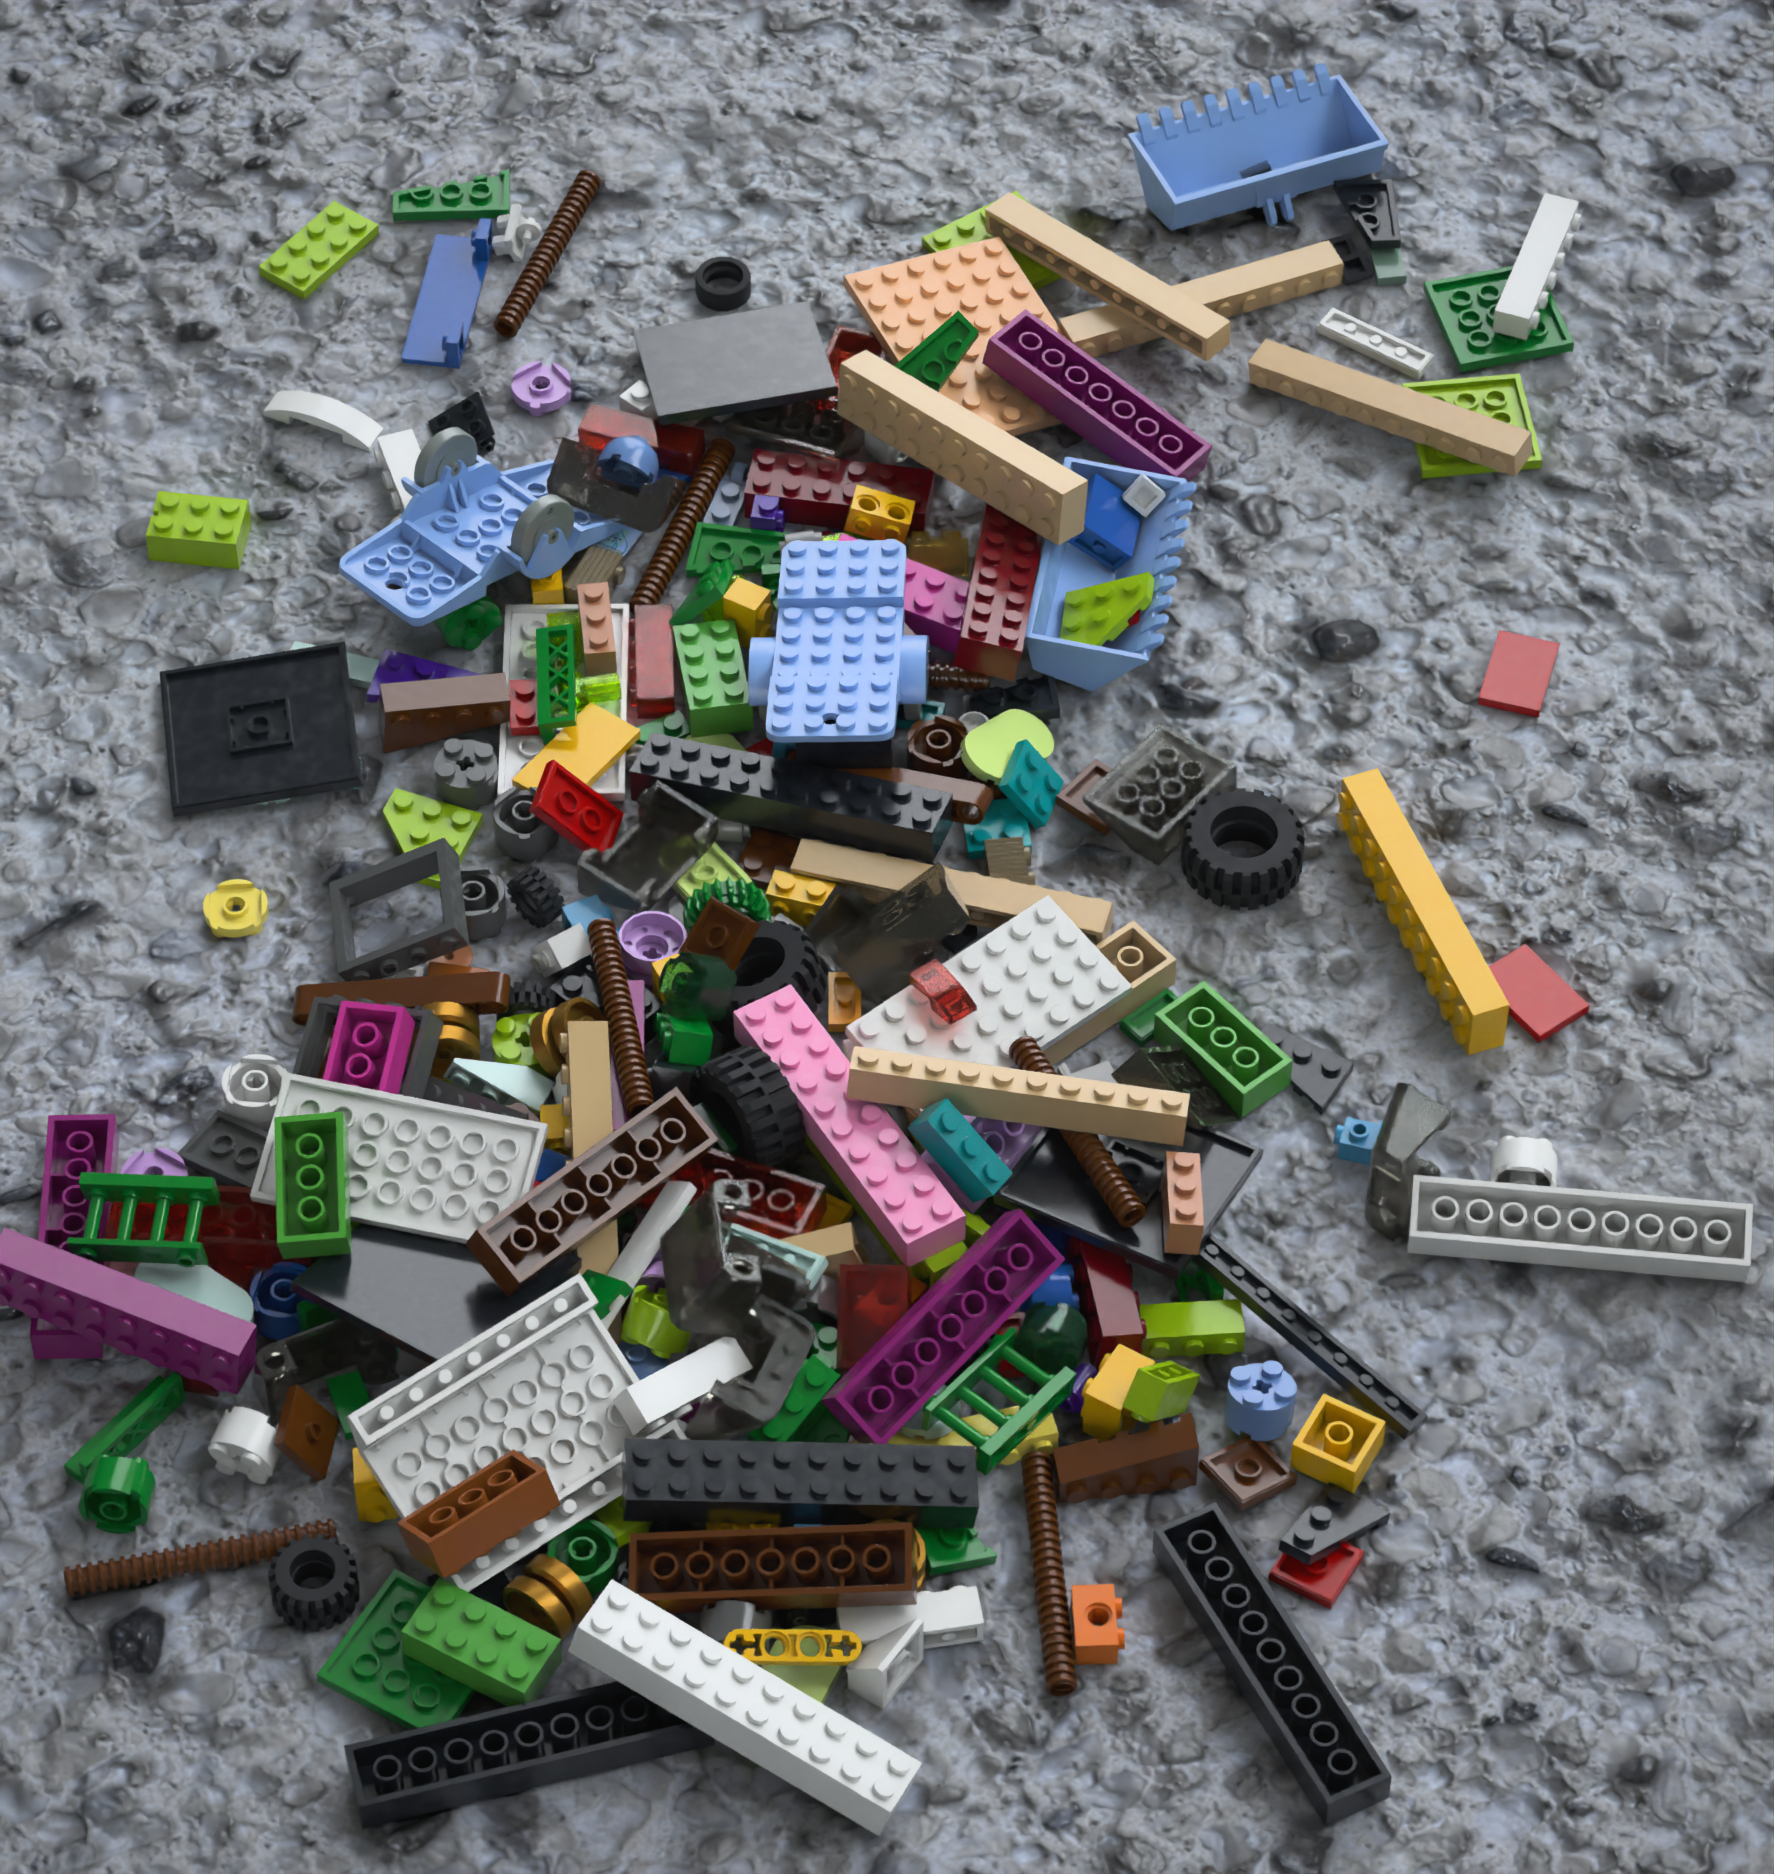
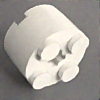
M264 1054L246 1055L240 1058L241 1062L233 1067L231 1064L224 1071L222 1090L226 1113L262 1130H269L287 1071L278 1064V1060Z
M1502 1137L1490 1156L1489 1181L1557 1187L1558 1159L1555 1151L1552 1149V1143L1543 1138Z
M239 1406L233 1407L232 1411L229 1412L227 1408L208 1445L210 1455L217 1461L215 1467L224 1474L234 1475L238 1471L247 1474V1477L255 1483L265 1484L272 1475L282 1454L274 1446L279 1423L275 1429L267 1423L269 1417L261 1412Z

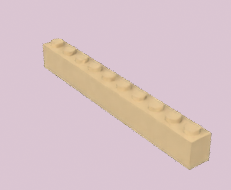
M1008 192L985 209V229L987 233L994 237L1000 236L1004 243L1207 362L1230 344V321L1224 316L1210 310L1200 302L1186 296L1157 277L1150 275L1133 263L1126 261L1090 238L1073 230L1068 225L1037 209L1025 200Z
M1327 240L1171 287L1200 302L1217 314L1229 318L1342 284L1344 263L1330 241ZM1109 304L1059 319V327L1065 337L1092 358L1164 337Z
M1268 339L1262 342L1248 361L1250 383L1258 387L1278 392L1286 397H1292L1311 406L1323 408L1365 425L1385 430L1390 434L1413 440L1418 444L1433 447L1444 453H1450L1472 463L1481 464L1500 473L1516 477L1532 454L1531 431Z
M801 838L790 867L793 874L837 883V897L990 929H997L1047 895L1052 898L1094 945H1097L1109 936L1113 924V902L1105 901L1101 898H1090L1075 895L1068 891H1056L1042 888L1038 885L1012 882L1005 878L998 879L983 876L976 872H964L949 869L942 865L935 866L920 863L913 859H901L887 856L883 853L857 850L850 846L842 847L828 844L821 840Z
M568 1021L565 1033H560L559 1035L560 1053H566V1064H561L560 1073L561 1084H567V1096H562V1115L568 1116L569 1127H564L563 1145L564 1148H570V1159H565V1166L613 1132L608 1021ZM617 1219L574 1249V1255L582 1258V1266L572 1276H576L579 1273L582 1275L587 1269L604 1275L609 1273L619 1257ZM621 1309L607 1329L616 1345L622 1342Z
M858 1046L853 1048L847 1088L848 1099L925 1109L928 1105L947 1098L962 1115L1183 1146L1190 1094Z

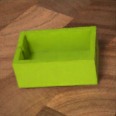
M158 491L153 515H151L145 535L149 560L240 569L252 525L249 500Z

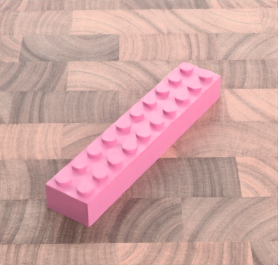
M791 984L733 1011L735 1038L741 1046L757 1047L761 1049V1052H766L771 1057V1061L776 1062L780 1067V1072L783 1076H786L790 1083L789 1087L792 1093H795L798 1100L797 1105L802 1112V1123L805 1126L807 1135L906 1268L965 1240L966 1215L883 1105L876 1102L847 1098L850 1062Z

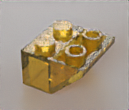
M942 530V536H930L929 531H911V537H906L905 547L908 559L949 575H969L967 536H961L960 530Z

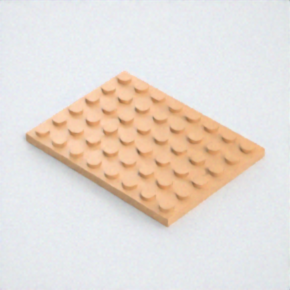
M1000 236L844 276L842 284L894 365L959 311L978 330L979 337L939 393L1012 436L1063 423L982 363L989 338L1025 309L1065 337Z

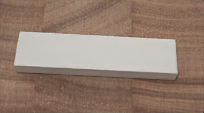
M1332 308L1317 325V333L1417 380L1421 378L1434 362L1433 354L1335 308Z

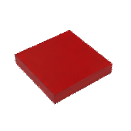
M1343 1542L1340 1545V1549L1311 1565H1307L1282 1552L1269 1572V1580L1328 1609H1332L1362 1561L1364 1551Z

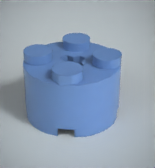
M1269 1360L1264 1363L1237 1366L1231 1370L1227 1386L1224 1419L1233 1432L1240 1435V1431L1251 1434L1250 1439L1256 1441L1274 1440L1282 1437L1287 1432V1428L1293 1421L1297 1386L1294 1379L1283 1370L1281 1363Z

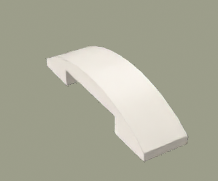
M279 391L263 411L264 416L287 424H291L295 418L342 434L343 443L369 452L376 444L377 437H380L384 432L382 426L355 408L330 397L306 391Z

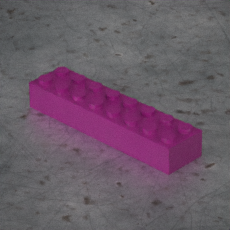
M1027 309L1023 310L989 338L982 361L984 365L1122 467L1184 478L1187 482H1190L1205 469L1212 448L1211 444Z
M115 1114L48 1115L38 1241L70 1252L67 1245L68 1237L83 1238L90 1201L85 1200L79 1186L81 1172L117 1173L120 1138ZM115 1202L103 1204L97 1235L98 1239H112ZM95 1261V1263L110 1268V1261ZM31 1318L30 1340L34 1359L103 1358L104 1343L93 1342L86 1336L71 1330H62L53 1323L40 1318Z
M1021 1209L1005 1212L821 1399V1402L858 1443L886 1444L1054 1272L1065 1258Z
M4 1228L1 1232L0 1306H9L22 1311L31 1318H40L53 1323L62 1330H71L86 1336L93 1342H102L117 1348L124 1354H132L148 1360L157 1367H166L179 1372L188 1379H197L212 1385L219 1391H228L238 1395L255 1365L256 1324L13 1230Z

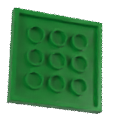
M1514 265L1424 282L1423 289L1459 372L1573 351L1574 341L1550 290L1548 289L1547 291L1549 297L1545 310H1539L1541 315L1537 329H1531L1527 340L1493 332L1495 309Z
M397 1569L392 1571L317 1673V1681L408 1730L457 1719L477 1692L473 1688L403 1653L401 1631L432 1588Z

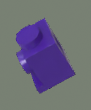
M755 494L750 516L751 528L784 532L786 525L785 510H780V497Z

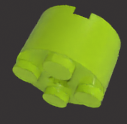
M541 1012L517 1014L498 1020L492 1036L494 1062L528 1066L549 1079L551 1076L539 1064L530 1042L532 1020Z
M649 1285L637 1286L634 1288L621 1325V1339L630 1344H642L652 1348L651 1352L661 1358L668 1359L672 1353L685 1351L697 1320L699 1309L693 1310L692 1301L674 1291L659 1287L658 1292L654 1293L647 1292Z

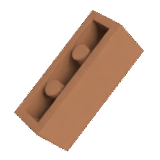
M608 582L577 584L578 611L586 679L617 676L616 649Z
M1166 1151L1161 1177L1164 1252L1199 1255L1204 1229L1200 1153Z

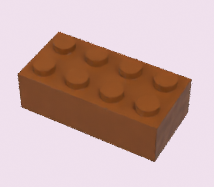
M513 1449L401 1519L397 1524L411 1556L444 1579L447 1576L457 1574L464 1565L477 1557L487 1555L494 1546L505 1539L517 1536L524 1527L535 1520L547 1517L551 1510L561 1505L546 1469Z

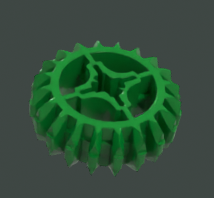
M729 876L726 881L721 882L715 878L714 883L711 885L704 882L702 890L694 889L692 897H687L686 907H684L683 911L684 927L687 935L690 933L711 895L756 922L762 920L771 921L770 904L762 889H757L754 882L745 884L742 877L737 881H732Z

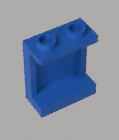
M1095 473L1088 479L1084 532L1067 540V542L1114 572L1133 556L1141 514L1123 500L1122 494L1124 491Z

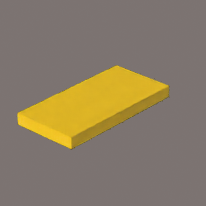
M590 702L577 715V726L564 727L512 779V786L520 787V790H530V786L538 787L546 763L554 759L591 787L641 737L640 729Z

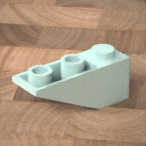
M460 1058L453 1060L443 1076L457 1087L502 1105L523 1103L536 1116L540 1112V1105L544 1104L552 1089V1085L554 1086L555 1082L528 1066Z

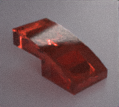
M934 959L909 973L910 984L930 1000L931 1010L951 1025L977 1010L975 1002L964 987L938 960Z

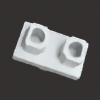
M520 203L511 205L510 214L498 216L496 224L500 235L493 236L492 247L497 256L510 254L514 262L522 261L526 244L537 241L542 232L541 226L535 222L534 218L529 217L525 219L522 216Z

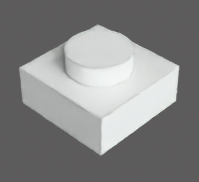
M1143 473L1122 494L1123 500L1145 518L1166 496L1165 491Z

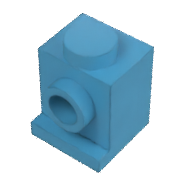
M1347 1117L1345 1125H1337L1334 1136V1144L1339 1145L1338 1158L1377 1167L1384 1143L1386 1121L1380 1120L1379 1124Z

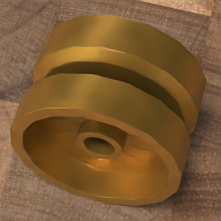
M583 997L572 998L561 1003L558 1007L539 1013L532 1020L530 1042L534 1055L541 1067L553 1078L561 1071V1064H566V1053H560L559 1035L560 1033H565L567 1022L606 1021L602 1011L588 999ZM609 1036V1056L611 1057V1039Z
M434 1002L422 1006L424 1009L434 1010L433 1014L444 1022L430 1076L445 1082H451L443 1076L455 1058L481 1061L480 1020L474 1010L463 1004ZM416 1028L413 1030L408 1052L409 1064L419 1029Z
M545 1554L537 1555L525 1567L523 1575L516 1576L502 1592L503 1602L510 1614L562 1639V1641L570 1634L573 1628L572 1625L579 1624L593 1606L592 1596L580 1578L564 1563Z

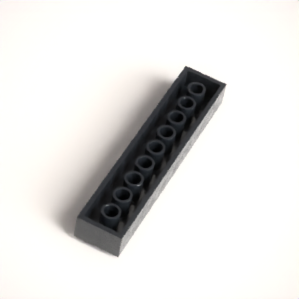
M651 733L629 770L631 801L932 863L953 825V793L760 755L724 746L701 743L694 740L676 738L664 734Z
M625 1438L622 1454L623 1521L863 1525L875 1520L894 1519L905 1523H912L913 1527L974 1528L979 1510L975 1446Z
M1214 1502L1154 1528L1152 1552L1325 1827L1388 1799L1392 1778L1390 1772L1218 1504Z
M619 1681L345 1745L344 1750L362 1829L712 1746L715 1745V1738Z

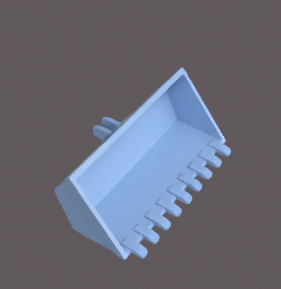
M1325 63L1314 65L1316 81L1311 83L1307 82L1306 75L1302 69L1292 71L1294 88L1287 90L1280 75L1270 77L1269 82L1272 94L1263 95L1259 82L1248 83L1247 88L1250 100L1241 102L1237 88H1229L1225 91L1228 103L1226 107L1219 108L1214 94L1205 95L1203 97L1205 113L1197 114L1193 101L1181 102L1183 119L1174 120L1169 106L1159 108L1158 113L1161 125L1152 127L1148 113L1137 114L1136 121L1139 131L1127 134L1130 146L1133 148L1147 208L1170 230L1255 206L1256 208L1263 207L1266 222L1272 227L1278 223L1274 203L1277 202L1280 204L1284 220L1287 222L1293 221L1294 212L1291 198H1295L1301 193L1333 185L1334 181L1350 180L1380 171L1384 152L1388 150L1389 143L1340 75L1329 76ZM1266 160L1272 169L1270 172L1242 179L1239 173Z
M1065 457L1063 466L1087 480L1097 473L1125 492L1143 473L1164 490L1166 494L1146 518L1141 515L1133 556L1114 572L1067 541L1058 546L1048 539L1045 540L1038 574L1035 578L1036 583L1033 590L1024 644L1028 646L1033 670L1094 692L1137 666L1147 663L1150 652L1164 642L1165 636L1161 633L1155 634V631L1168 623L1169 617L1166 614H1159V612L1172 604L1173 597L1169 594L1163 595V593L1176 585L1177 578L1173 575L1167 576V574L1180 566L1181 559L1177 556L1171 557V555L1184 547L1185 540L1181 537H1175L1188 528L1189 521L1186 519L1179 520V518L1191 511L1193 503L1190 500L1183 501V499L1196 491L1197 484L1193 481L1187 482L1184 478ZM1146 572L1151 573L1155 579L1152 603L1144 611L1140 610L1138 623L1124 630L1112 642L1107 640L1102 646L1059 639L1066 592Z

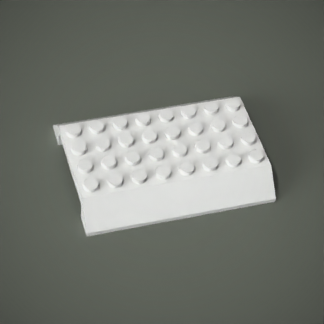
M580 1273L347 1416L361 1457L401 1519L513 1449L546 1469L561 1505L551 1510L547 1517L535 1520L524 1527L517 1536L505 1539L494 1546L487 1555L477 1557L464 1565L457 1574L443 1579L467 1592L621 1496L622 1454L625 1438L688 1440L676 1420L667 1423L651 1434L644 1430L634 1436L614 1404L613 1399L625 1388L640 1380L593 1308L599 1302Z

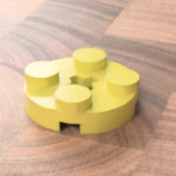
M234 879L224 881L217 885V890L211 895L208 893L203 902L205 921L211 928L212 934L220 938L257 935L263 930V924L269 914L268 900L265 892L262 889L260 891L254 888L253 883L247 880ZM234 905H239L240 909H242L237 912L229 911L233 909Z

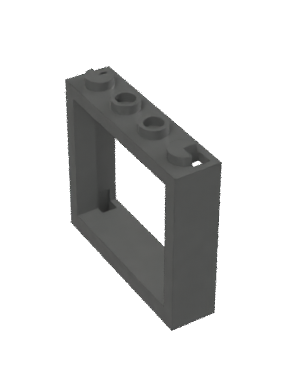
M445 838L329 883L338 974L346 982L376 980L393 976L401 971L424 964L427 961L469 945L459 855ZM439 873L445 924L356 958L351 907Z
M333 994V997L329 996V998L314 996L292 1074L318 1078L334 1018L338 1017L341 1000L348 1001L346 998ZM357 998L356 1001H352L376 1004L374 1001L366 998ZM387 1001L385 1005L404 1007L396 1002ZM416 1005L414 1009L406 1008L415 1021L414 1028L419 1029L401 1095L423 1099L444 1022L433 1014L434 1010L424 1009L422 1006Z

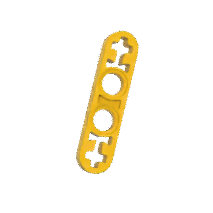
M736 1629L728 1633L722 1642V1645L737 1653L736 1649L730 1648V1645L735 1642L736 1638H741L742 1645H753L755 1638H758L756 1648L758 1656H754L755 1648L744 1649L741 1653L742 1657L756 1665L844 1666L854 1662L862 1649L861 1640L858 1635L848 1630ZM776 1638L781 1641L784 1649L780 1656H771L766 1652L764 1644L767 1639ZM810 1638L816 1641L819 1648L818 1654L812 1657L804 1655L800 1650L801 1640ZM825 1638L829 1639L828 1646H838L842 1639L846 1640L847 1646H852L853 1650L847 1656H843L842 1650L831 1649L828 1652L829 1657H825L827 1647Z

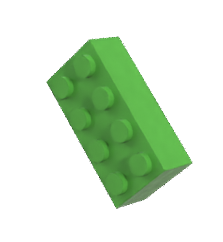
M734 619L672 626L674 656L691 738L753 730V708L749 706V685Z
M1202 981L1155 1013L1153 1038L1241 1118L1291 1084L1293 1060L1205 981Z
M343 1112L274 1117L277 1244L283 1259L351 1254L348 1126Z
M441 1578L436 1581L401 1631L403 1653L508 1707L535 1701L563 1661L562 1639Z

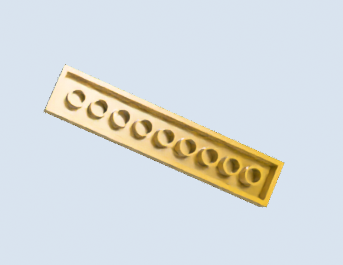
M1376 768L1342 778L1341 792L1338 793L1340 808L1339 813L1336 814L1337 825L1342 832H1346L1352 853L1354 855L1358 854L1364 875L1367 878L1370 877L1374 883L1375 894L1378 900L1383 901L1386 905L1391 924L1397 925L1403 946L1409 948L1413 955L1416 970L1422 972L1426 978V985L1430 995L1437 998L1441 1015L1444 1020H1449L1456 1043L1458 1045L1462 1044L1468 1056L1504 1045L1509 1003L1380 771Z

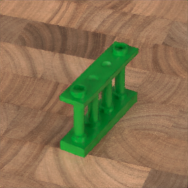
M81 1172L79 1186L85 1200L90 1201L83 1238L68 1237L67 1245L72 1254L93 1262L178 1264L183 1267L207 1265L208 1258L202 1243H197L203 1207L218 1206L220 1192L214 1177ZM106 1202H123L116 1239L97 1238L103 1204ZM140 1203H156L149 1241L130 1240L136 1206ZM173 1204L189 1205L183 1242L163 1241L169 1208Z
M1013 1327L1002 1336L1000 1334L996 1335L988 1345L987 1350L938 1396L933 1395L924 1404L922 1409L924 1416L921 1428L927 1432L938 1420L943 1422L977 1448V1470L985 1476L1072 1394L1076 1373L1067 1366L1057 1375H1049L1014 1350L1017 1330ZM1005 1359L1039 1384L1041 1390L1035 1396L1033 1394L1027 1395L993 1369ZM983 1379L1020 1406L1019 1411L1014 1416L1010 1414L1006 1416L971 1389ZM962 1400L998 1427V1431L992 1437L989 1435L984 1436L951 1412L950 1409Z

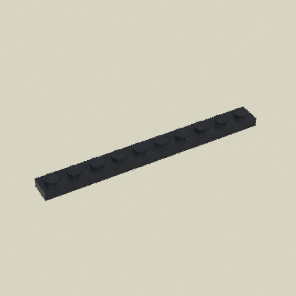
M1212 1233L1209 1234L1200 1247L1199 1255L1193 1257L1192 1261L1375 1416L1386 1421V1425L1405 1440L1424 1425L1428 1418L1427 1414Z

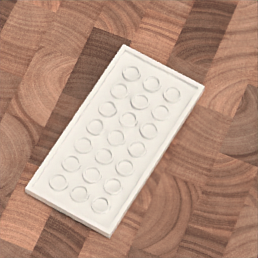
M578 604L505 605L503 673L506 676L508 690L509 680L537 679L536 629L573 624L575 629L577 715L592 702L627 722L629 604H610L616 649L617 676L586 679ZM567 636L553 637L554 646L558 648L567 640ZM559 658L555 661V670L559 672L567 662ZM560 681L555 686V694L559 696L568 686ZM563 706L556 709V717L569 716L568 710ZM510 722L500 724L498 797L505 791L515 788L512 786V779L546 746L541 735L511 736ZM556 728V735H557L563 728ZM626 752L590 787L607 801H625Z
M1047 895L848 1025L845 1034L858 1047L1017 1069L1018 1066L1009 1055V1047L1016 1039L1023 1036H1031L1036 1040L1041 1051H1044L1130 994L1132 985L1052 898ZM912 1108L917 1115L924 1110Z
M286 1072L250 1198L254 1202L276 1206L274 1117L342 1111L348 1126L351 1221L465 1244L476 1229L532 1190L549 1128L546 1123Z

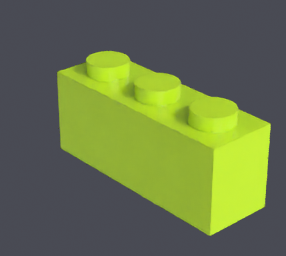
M1238 1299L1140 1305L1139 1317L1145 1320L1147 1327V1337L1141 1342L1142 1355L1148 1358L1161 1359L1167 1356L1183 1355L1195 1357L1201 1354L1217 1353L1229 1355L1235 1352H1244L1245 1327L1242 1304Z
M1171 1360L1138 1368L1122 1407L1132 1411L1130 1415L1144 1423L1185 1413L1201 1375Z

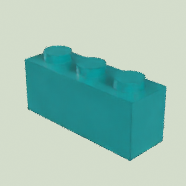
M947 1098L928 1105L907 1128L973 1203L993 1196L1013 1174Z

